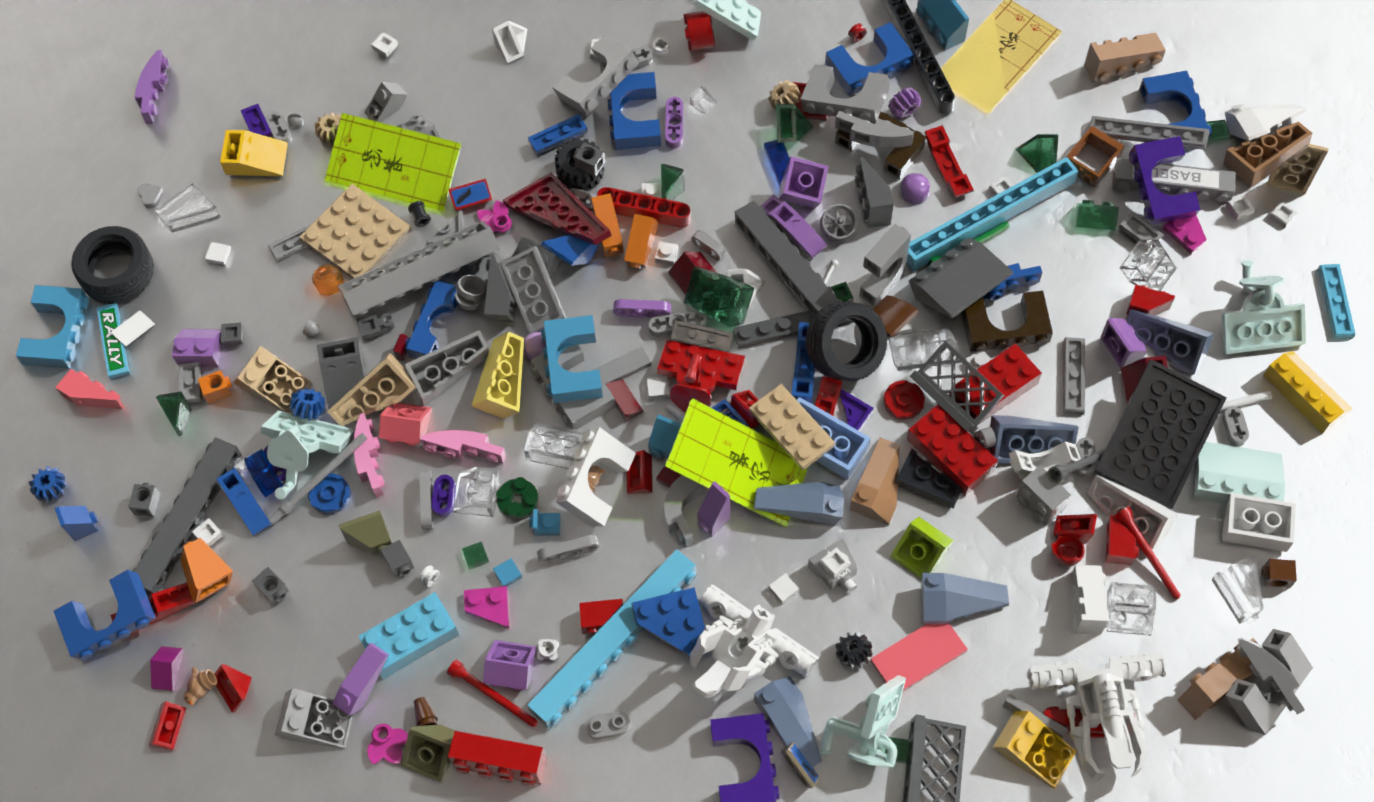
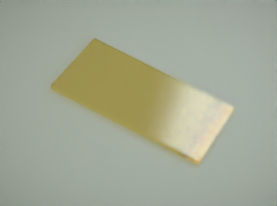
M1004 0L941 69L951 89L991 113L1062 34V31L1016 2Z

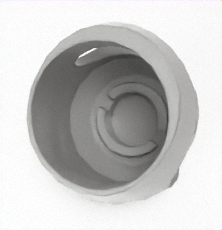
M466 275L457 282L455 286L457 290L455 299L458 305L468 311L480 308L482 300L486 299L484 280L475 275Z

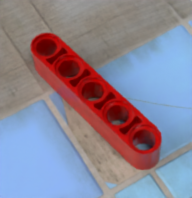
M603 187L597 192V196L611 193L616 215L631 218L634 217V214L652 217L659 224L685 228L691 222L690 207L682 202L610 187Z

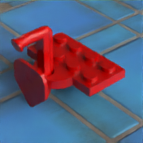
M666 340L657 367V374L677 378L676 384L672 385L670 389V400L686 414L691 400L706 408H710L711 393L716 386L737 390L746 356Z

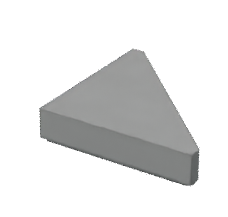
M459 211L456 217L440 228L431 240L426 241V245L462 230L463 211Z

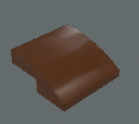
M886 295L873 308L877 315L880 316V319H882L887 337L893 338L919 312L913 305L890 295Z

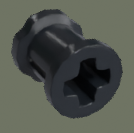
M416 201L408 206L409 213L415 219L414 224L416 227H423L429 224L431 217L426 213L423 201Z

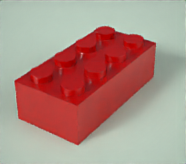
M1016 343L977 369L1004 395L979 424L1039 384L1042 372ZM970 377V388H980V379L978 377ZM963 378L956 383L955 389H966V379ZM992 390L984 391V402H991L996 394ZM980 391L970 392V403L980 402ZM966 392L956 393V402L958 404L966 403ZM970 406V415L975 419L980 414V406Z
M939 404L908 429L906 440L932 463L939 472L944 473L962 487L961 493L964 496L968 495L996 469L998 460Z
M454 731L448 754L451 764L459 773L469 774V771L477 772L478 776L484 778H491V775L500 777V780L506 782H513L514 779L522 781L521 783L527 786L541 785L547 760L543 747L460 731Z

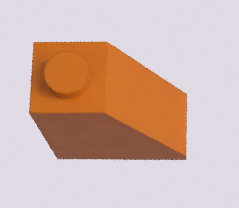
M611 193L592 197L593 214L610 230L612 235L601 242L604 256L616 257L624 253Z
M634 214L624 261L629 263V267L640 269V266L647 265L659 222L652 217Z
M201 538L193 542L190 541L183 546L180 561L192 600L195 603L230 585L233 571Z

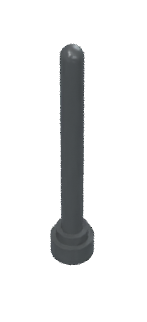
M1104 450L1066 466L1055 465L1049 468L1048 477L1053 483L1062 482L1069 473L1099 461Z

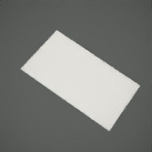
M138 311L111 333L127 346L154 326L155 323L144 313Z

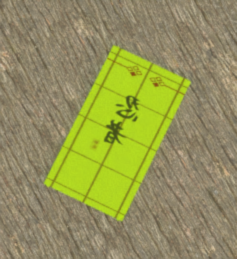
M342 113L325 181L347 187L353 184L360 190L408 203L423 201L425 207L444 212L449 194L448 189L451 187L462 143Z
M691 399L687 412L665 465L709 489L714 481L717 482L730 495L731 500L784 527H787L789 524V516L754 509L756 489L803 483L808 469L807 467L802 470L777 442L695 399Z

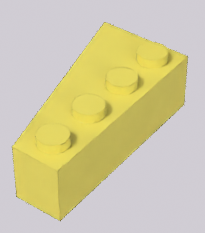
M506 332L493 339L471 405L472 407L502 419L519 412L524 338L511 332Z

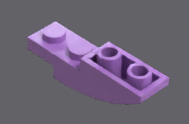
M157 50L145 65L135 91V100L139 108H141V115L146 124L154 123V116L157 115L155 101L158 100V92H164V84H167L165 72L169 63L162 50Z
M772 195L761 205L769 219H773L777 226L786 233L787 237L812 259L827 246L816 231L785 201L782 202L775 195Z

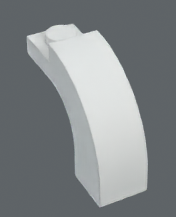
M1063 442L1054 448L1040 453L1028 454L1017 450L1009 453L1011 467L1015 473H1018L1021 480L1027 477L1039 465L1048 472L1049 468L1055 465L1066 466L1081 459L1076 445L1069 442Z

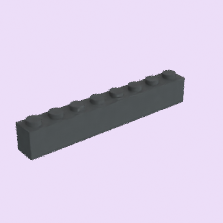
M752 201L734 211L735 224L813 317L826 305L843 302L837 299L830 286L827 287L821 275L818 272H814L809 261L803 259L798 248L795 245L792 246L787 235L784 232L781 233L775 221L769 219L762 206H758L755 201Z
M215 437L212 443H209L206 447L202 460L197 462L191 478L186 480L182 493L174 500L173 508L170 513L165 515L161 528L155 532L150 546L142 553L138 566L132 570L139 574L146 594L151 595L161 591L181 557L183 546L191 541L194 536L192 531L201 524L222 488L217 478L232 470L242 455L236 445Z

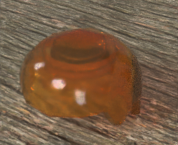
M326 264L319 266L314 271L312 282L321 295L330 296L340 291L338 285L344 283V277L336 266Z

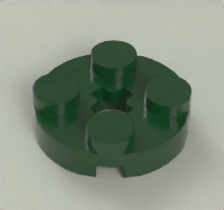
M523 477L505 482L496 492L498 509L506 518L523 520L533 514V509L537 508L538 492L535 486ZM514 496H522V502H512Z

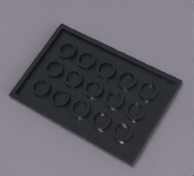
M1150 359L1094 471L1169 509H1173L1227 397Z

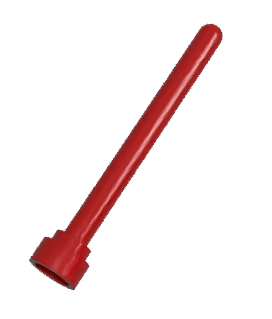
M1128 506L1116 513L1114 516L1123 525L1125 524L1134 535L1139 547L1173 599H1180L1181 594L1132 520L1134 519L1132 516L1134 513Z
M455 659L451 663L447 674L453 679H463L531 727L537 726L538 721L536 718L468 673L462 662Z

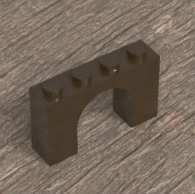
M880 111L879 119L890 121L892 124L906 127L914 132L911 146L896 147L885 159L883 171L900 180L923 150L926 136L920 131H915L908 127L905 123L893 119L887 113ZM840 129L837 130L835 144L851 152L858 143L850 141V133Z
M1043 290L1023 293L1020 303L1025 323L1016 330L1006 331L995 327L988 319L983 297L964 309L962 316L970 352L981 350L985 352L989 349L1004 350L1015 343L1019 348L1032 344L1045 345L1049 343L1053 330Z

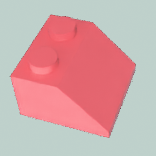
M400 402L389 405L380 415L379 438L385 439L388 442H406L408 445L420 444L421 436L425 435L432 407Z

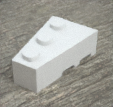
M1075 565L1072 571L1075 634L1101 635L1108 626L1107 596L1104 587L1106 576L1102 572V566Z

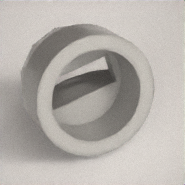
M293 112L288 115V124L292 129H299L303 126L304 120L299 113Z
M309 319L304 326L303 334L310 337L316 336L320 331L319 325Z

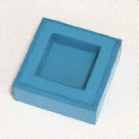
M512 558L493 568L503 587L509 586L522 578Z

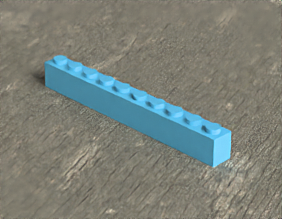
M1066 157L916 238L909 244L907 266L914 272L927 265L933 257L945 255L963 240L969 237L974 239L1075 184L1078 170Z
M676 549L527 705L529 711L547 728L552 724L556 725L562 719V713L567 708L571 709L577 703V698L580 694L588 692L593 686L592 682L598 676L602 677L608 670L607 666L622 656V650L627 645L631 646L637 640L638 633L642 628L636 625L631 603L681 591V588L686 583L690 584L695 579L696 565Z

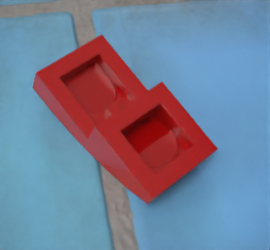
M822 376L815 406L834 416L842 381Z

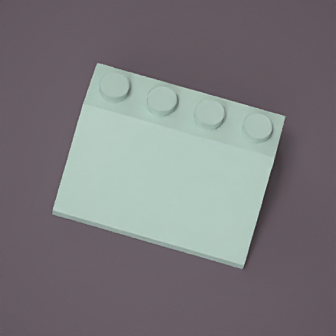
M1205 442L1195 462L1192 499L1228 504L1230 493L1285 501V476L1282 454Z

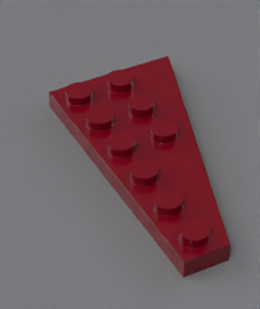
M552 172L502 200L508 208L592 245H597L612 236L610 230Z

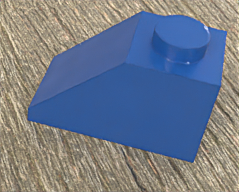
M59 506L54 508L61 527L74 541L99 531L96 525L99 522L97 515L94 511L90 512L86 506Z

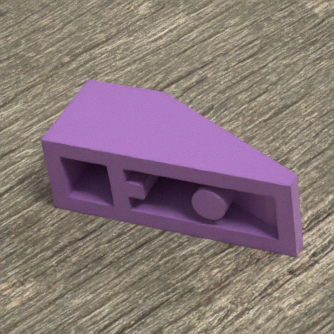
M715 481L712 483L697 514L698 527L704 533L708 532L711 536L730 520V495Z
M370 643L340 685L332 704L349 716L363 709L389 654L373 643Z

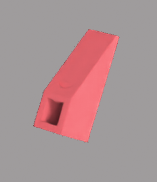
M70 369L55 387L62 397L77 406L123 409L124 407L120 401L121 397L112 390L108 392L100 382L90 381V378L82 371L77 373Z

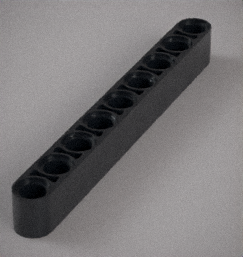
M881 0L896 30L914 53L913 63L937 110L945 115L952 113L955 95L906 0Z

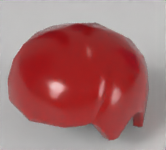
M1059 536L1051 544L1053 558L1058 564L1065 567L1078 564L1085 555L1084 544L1078 537Z

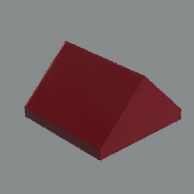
M683 252L668 271V274L690 302L723 282L721 276L701 252Z

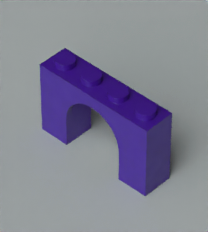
M1181 136L1136 144L1129 152L1130 163L1134 165L1135 169L1134 179L1138 182L1140 188L1139 198L1143 201L1145 207L1144 217L1148 219L1150 225L1193 217L1201 210L1196 191L1174 196L1166 195L1160 192L1152 181V170L1154 167L1180 161L1185 156Z
M764 713L710 719L713 747L735 744L745 745L754 750L760 760V769L751 780L719 786L720 802H776V800L780 799L778 786L773 784V777H776L775 763L771 764L770 755H773L772 741H767L770 725L769 720H764Z

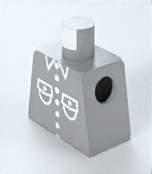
M843 538L809 558V569L829 589L833 590L841 585L846 593H850L857 588L852 577L857 574L858 568ZM837 547L851 562V565L837 577L833 578L820 564V560Z

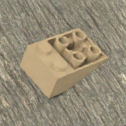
M260 346L233 383L261 401L289 413L292 394L296 393L297 389L304 390L305 387L307 388L311 381Z

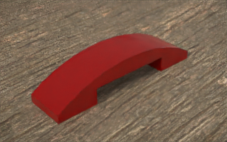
M943 125L926 130L924 133L932 158L944 183L953 196L957 198L973 192L974 189L967 174H963L950 148V139Z

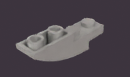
M841 111L836 116L835 128L850 133V141L884 148L912 145L914 132L906 127H900L892 124L890 121L879 118L873 124L868 120H862L850 113Z
M1243 637L1238 638L1239 645L1236 647L1243 658L1248 656L1252 662L1249 667L1256 677L1261 676L1263 680L1272 676L1273 679L1270 682L1277 692L1280 690L1286 697L1283 699V702L1290 712L1294 710L1297 715L1305 711L1304 706L1293 691L1300 684L1287 667L1258 644Z

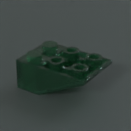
M694 266L683 303L731 328L744 324L754 287L741 280Z

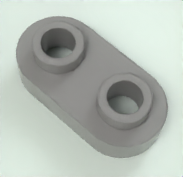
M624 712L593 716L586 723L587 734L595 740L621 736L630 729V719ZM621 719L623 723L618 726L615 724V721ZM596 723L601 725L598 730L593 728V725Z

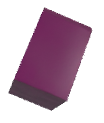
M161 646L150 660L152 689L174 691L183 648Z

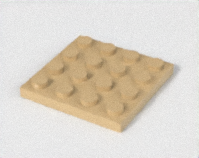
M351 184L299 238L300 241L305 242L316 253L354 279L373 270L411 231V226L358 187Z

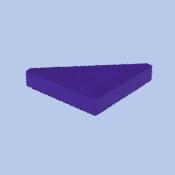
M841 389L840 398L847 425L860 431L874 411V408Z

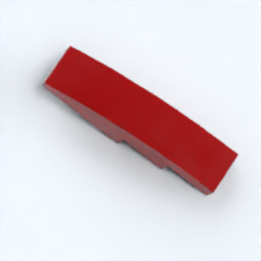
M187 582L151 594L152 598H149V602L156 619L149 622V625L195 603L192 600ZM117 613L110 615L112 622L115 619Z

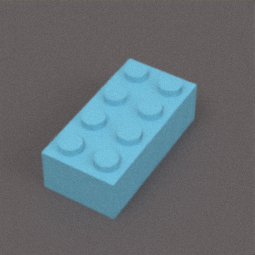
M436 592L358 637L365 649L370 643H373L389 654L380 672L382 679H385L459 636V633Z

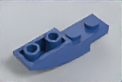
M1019 263L1008 265L1013 274L982 296L984 301H995L1004 297L1006 289L1013 290L1019 286L1037 284L1040 282L1043 273L1041 266L1021 269Z

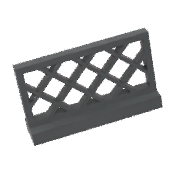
M947 341L942 343L918 371L915 370L910 375L954 420L972 434L978 429L977 425L1004 397L991 382ZM946 348L951 351V361H941V354ZM963 363L965 365V374L955 375V364ZM951 364V375L941 376V365ZM931 365H937V376H929L925 371ZM970 377H978L980 379V388H970ZM951 378V390H943L941 388V379ZM955 378H965L966 389H955ZM992 390L996 394L995 398L991 402H984V391ZM980 391V402L970 403V392ZM957 392H966V403L958 404L956 402ZM970 406H980V414L975 419L970 415Z
M918 714L911 719L902 802H919L920 793L925 789L934 799L932 802H941L939 799L947 793L953 802H960L966 726L927 719L925 716ZM927 725L934 726L940 733L933 740L926 733ZM950 729L960 731L959 740L954 744L946 735V732ZM941 736L950 746L944 752H941L934 743ZM929 745L938 755L932 761H929L924 755V749ZM951 749L957 756V762L952 766L944 756ZM939 758L948 768L940 775L932 765ZM927 767L936 777L928 784L922 777V771ZM949 771L955 777V784L950 788L942 779V776ZM937 780L946 790L939 797L930 788V785Z

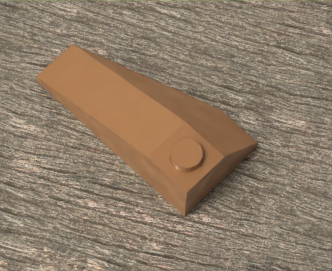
M879 438L851 499V511L884 524H890L897 507L898 485L895 482L898 477L899 466L898 444Z

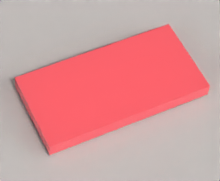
M949 623L926 624L872 657L870 662L885 683L897 675L905 677L904 692L966 653L968 649Z

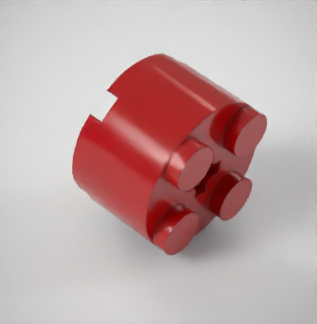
M704 11L683 14L684 23L688 25L685 28L686 40H688L689 51L715 47L711 15Z

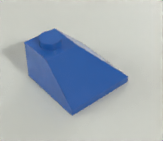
M572 235L542 241L541 243L543 247L571 266L590 263L599 244L592 245Z

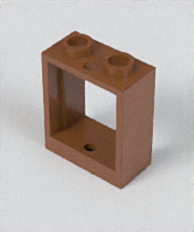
M1091 126L1066 157L1078 170L1077 176L1085 183L1096 187L1116 163L1117 158L1121 157L1124 145ZM1088 144L1110 157L1098 173L1076 160Z

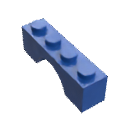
M435 281L434 286L430 287L427 302L422 305L420 310V318L413 325V334L411 338L407 339L405 344L409 358L417 359L439 348L437 338L431 334L430 329L438 317L454 313L458 304L455 299L457 290L454 285Z
M799 322L791 395L796 400L800 397L812 404L815 367L808 358L809 355H807L805 345L809 323Z

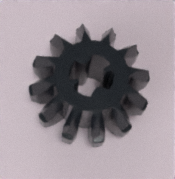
M858 631L854 635L847 632L846 638L840 636L839 640L841 643H836L835 646L837 650L836 657L840 659V663L843 666L848 664L851 670L854 665L861 669L862 662L868 664L869 660L867 657H872L871 649L873 646L868 641L865 634L860 636Z

